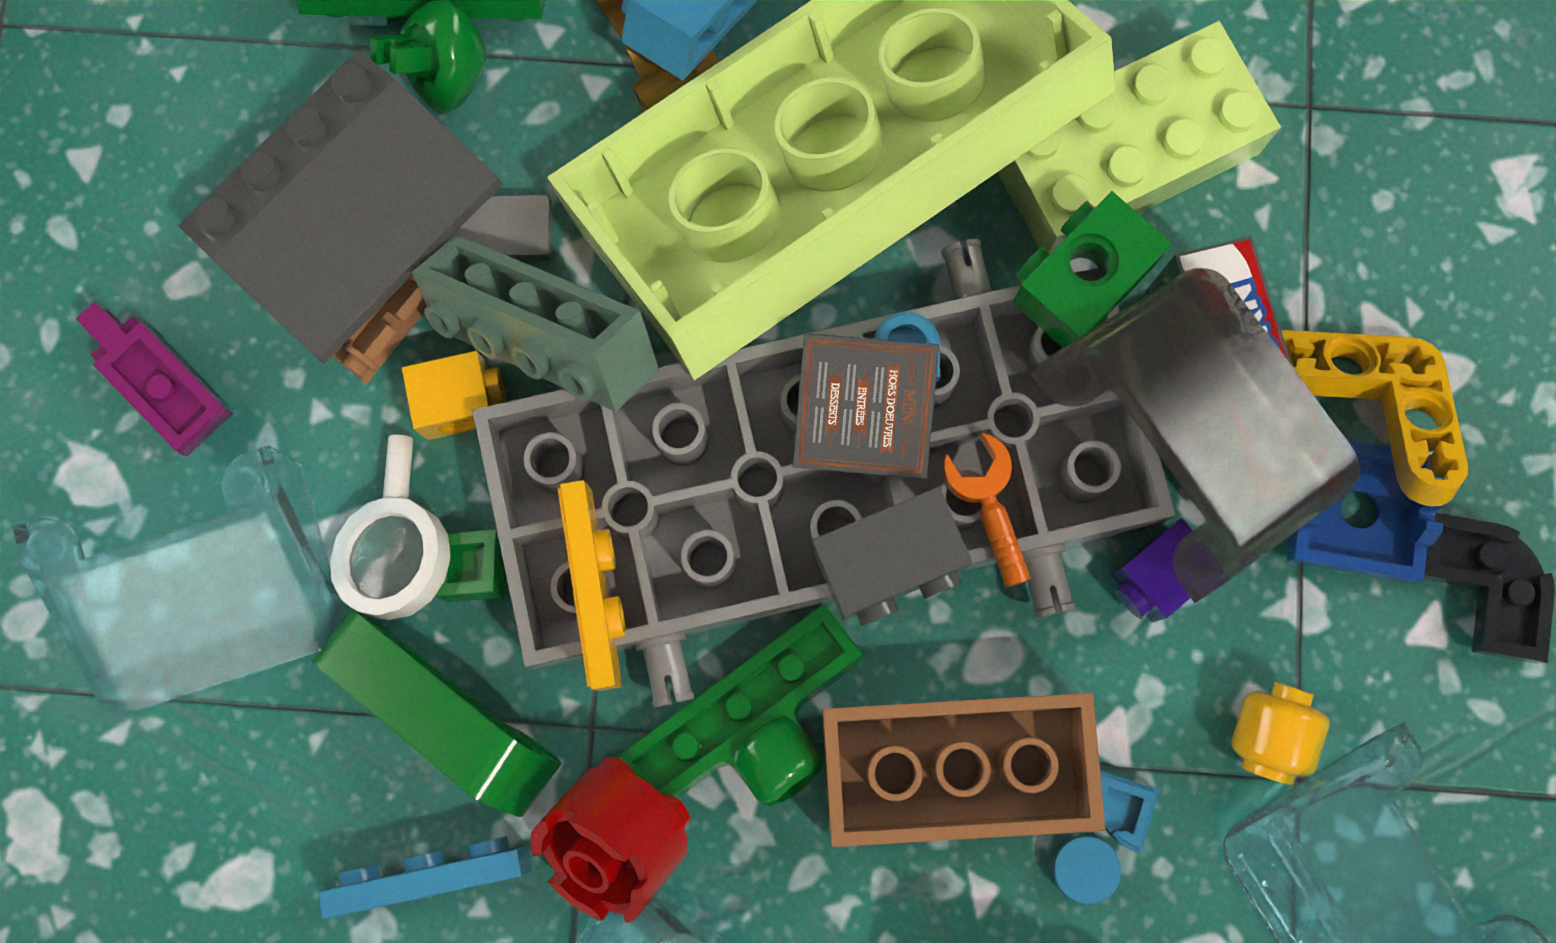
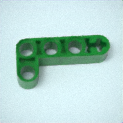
M354 609L350 611L313 659L314 664L451 781L473 798L491 808L517 817H523L562 764L554 754L533 738L500 721L379 622Z

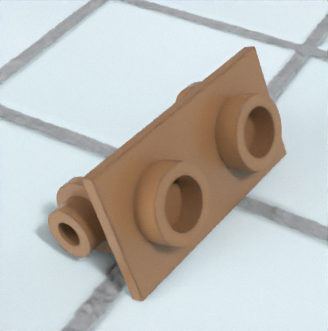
M413 274L331 356L366 384L423 315L427 307Z

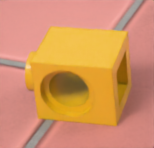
M478 351L401 367L413 429L427 440L476 430L472 410L506 402L505 388L499 368H489L488 363Z

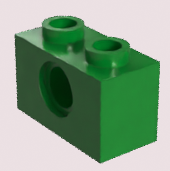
M1113 191L1096 207L1090 202L1085 201L1060 229L1067 236L1051 254L1044 247H1041L1016 274V277L1022 284L1013 300V304L1070 355L1158 264L1172 245L1168 239ZM1077 258L1091 260L1098 266L1101 279L1086 281L1079 278L1073 272L1070 261Z

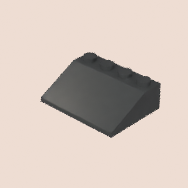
M358 50L178 226L217 265L324 364L410 278L412 271L433 255L503 183L403 86Z

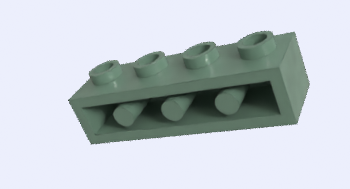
M456 235L412 271L427 306L424 310L426 319L440 335L445 338L455 337L466 342L488 358L498 357L519 367L533 379L543 378L563 387L578 400H591L616 412L659 371L640 310Z

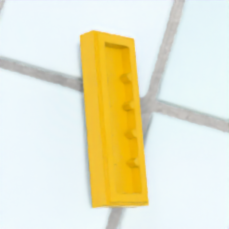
M584 480L563 483L558 488L587 687L595 691L622 688L615 638L626 636L625 619L620 597H609L605 576V571L616 568L611 534L609 529L598 531L593 492Z

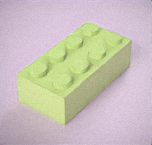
M1220 21L1114 71L1116 91L998 171L1002 182L1039 249L1044 247L1051 254L1067 236L1060 229L1085 201L1090 202L1096 207L1113 191L1139 214L1259 155L1281 128L1280 124Z

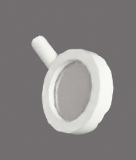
M406 435L388 436L383 498L368 502L349 516L335 538L330 556L331 581L340 599L355 611L372 618L392 620L415 614L432 601L444 583L451 559L449 536L439 518L424 507L408 499L414 439Z

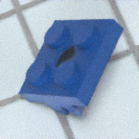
M1314 434L1331 490L1294 506L1287 562L1412 584L1424 582L1428 546H1432L1443 532V523L1435 521V513L1444 505L1434 507L1421 505L1409 499L1403 493L1397 482L1391 447ZM1431 454L1428 455V458L1426 459L1425 463L1421 468L1430 469L1428 459L1431 456ZM1351 492H1363L1369 495L1376 504V519L1367 528L1352 527L1342 516V501Z

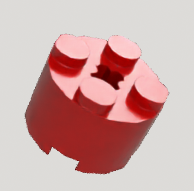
M605 758L598 766L586 769L532 830L531 852L533 857L544 853L546 860L556 872L548 883L573 907L600 921H603L609 912L623 915L625 923H630L645 909L686 857L688 838L685 828L689 824L691 817L683 802L675 796L659 793L646 780L636 776L632 768L620 758Z

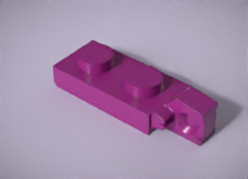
M93 302L76 318L85 330L100 344L90 354L96 361L93 366L179 454L187 457L233 414L149 326L140 322L137 318L132 316L122 324L108 309L104 310L96 302Z

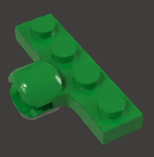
M823 604L616 758L625 761L632 768L636 776L646 780L661 794H669L680 798L718 768L729 765L738 772L760 803L768 806L782 803L805 788L823 767L822 755L798 723L797 713L804 704L865 660V658L831 611Z

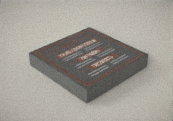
M804 333L793 468L927 479L939 344Z

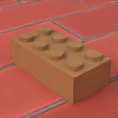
M1093 693L822 709L831 847L1106 831Z

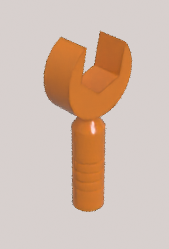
M982 433L980 440L993 460L985 476L962 477L948 454H946L943 461L942 474L946 486L956 497L966 502L981 503L980 518L994 557L997 560L1005 587L1008 588L1030 580L1031 576L1017 538L1014 535L1015 532L1007 510L996 498V495L1006 486L1011 476L1012 463L1009 452L997 438Z

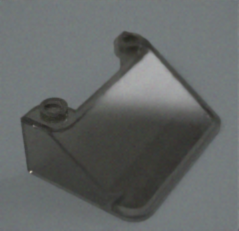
M1194 268L1183 272L1062 348L1029 372L1049 399L1064 406L1073 407L1088 404L1111 388L1199 509L1206 522L1182 538L1175 550L1173 559L1175 575L1194 603L1227 583L1347 495L1355 486L1359 476L1358 457L1351 445L1230 282L1222 274L1212 269Z

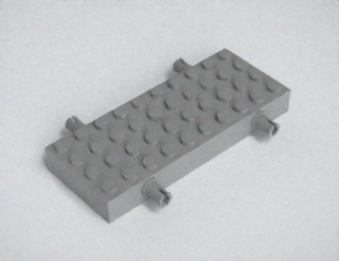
M967 239L965 241V249H961L960 241L944 247L941 253L943 259H945L955 300L904 311L917 313L927 318L936 328L940 340V378L935 385L927 479L793 468L804 334L742 348L695 381L681 362L659 367V371L616 412L591 400H578L566 389L472 410L525 667L540 670L583 660L558 495L560 484L584 480L592 489L598 531L609 529L614 548L616 568L605 571L609 597H620L625 619L626 636L615 638L617 651L634 647L636 651H643L653 696V708L672 705L667 682L668 677H671L676 702L680 703L695 699L694 692L691 690L681 642L687 640L686 635L834 601L811 548L812 539L940 487L973 562L965 570L997 563L980 518L981 503L966 502L956 497L946 486L942 474L943 461L946 454H948L962 477L985 476L993 460L980 440L982 433L989 434L1002 442L1011 458L1012 471L1010 479L1002 491L996 495V498L1007 510L1015 532L1014 535L1017 538L1031 579L1028 580V585L1035 608V619L1075 610L1076 605L1072 600L1060 554L1066 552L1065 547L1158 526L1176 516L1119 307L1117 306L1070 355L1013 304V300L1021 285L996 291L991 290L979 239ZM1098 267L1075 272L1079 278L1086 281L1101 279ZM891 315L812 333L874 339L880 324Z

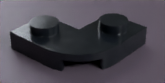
M1435 513V521L1443 523V532L1432 546H1428L1424 579L1478 589L1472 652L1535 664L1548 663L1555 598L1552 573L1544 574L1534 552L1518 538L1521 532L1502 524Z

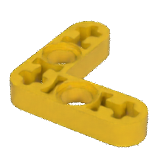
M1281 330L1301 395L1380 399L1382 401L1396 478L1400 489L1409 499L1421 505L1434 507L1450 502L1468 475V462L1446 364L1441 352L1433 344L1414 337ZM1334 357L1350 358L1361 366L1363 373L1354 375L1344 373L1333 364L1331 359ZM1410 410L1422 411L1435 421L1437 428L1430 430L1419 428L1407 419L1405 412ZM1433 451L1428 459L1430 469L1421 468L1428 458L1429 452ZM1434 476H1435V477H1439V478H1443V479H1442V480L1435 479Z

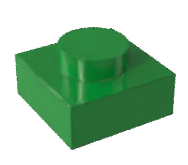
M497 529L449 533L451 559L445 581L435 597L445 602L505 598L506 572Z

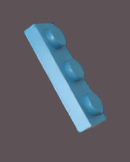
M505 836L469 844L470 857L444 862L443 850L404 858L403 872L385 876L379 875L378 864L337 873L338 886L318 892L322 919L523 876L532 871L528 845L509 848L508 838Z

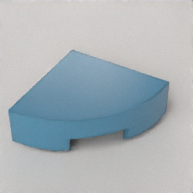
M1100 770L1105 830L1120 845L1141 854L1160 790Z

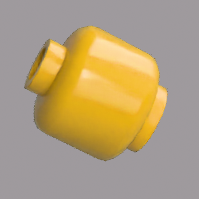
M1274 682L1271 693L1255 691L1246 695L1231 740L1233 750L1240 757L1244 758L1241 768L1267 779L1288 785H1294L1296 776L1306 777L1316 771L1330 728V721L1328 716L1322 711L1311 707L1314 694Z

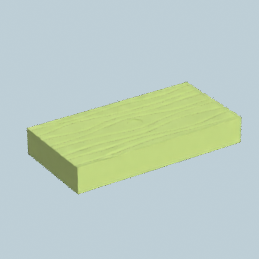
M811 0L549 175L547 179L574 225L695 381L1116 91L1112 39L1068 0Z

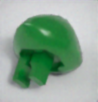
M432 0L413 13L403 25L398 35L371 37L370 59L377 65L390 63L389 71L394 74L406 73L417 94L436 113L441 115L453 111L462 105L474 90L483 73L486 60L484 41L470 18L452 0Z

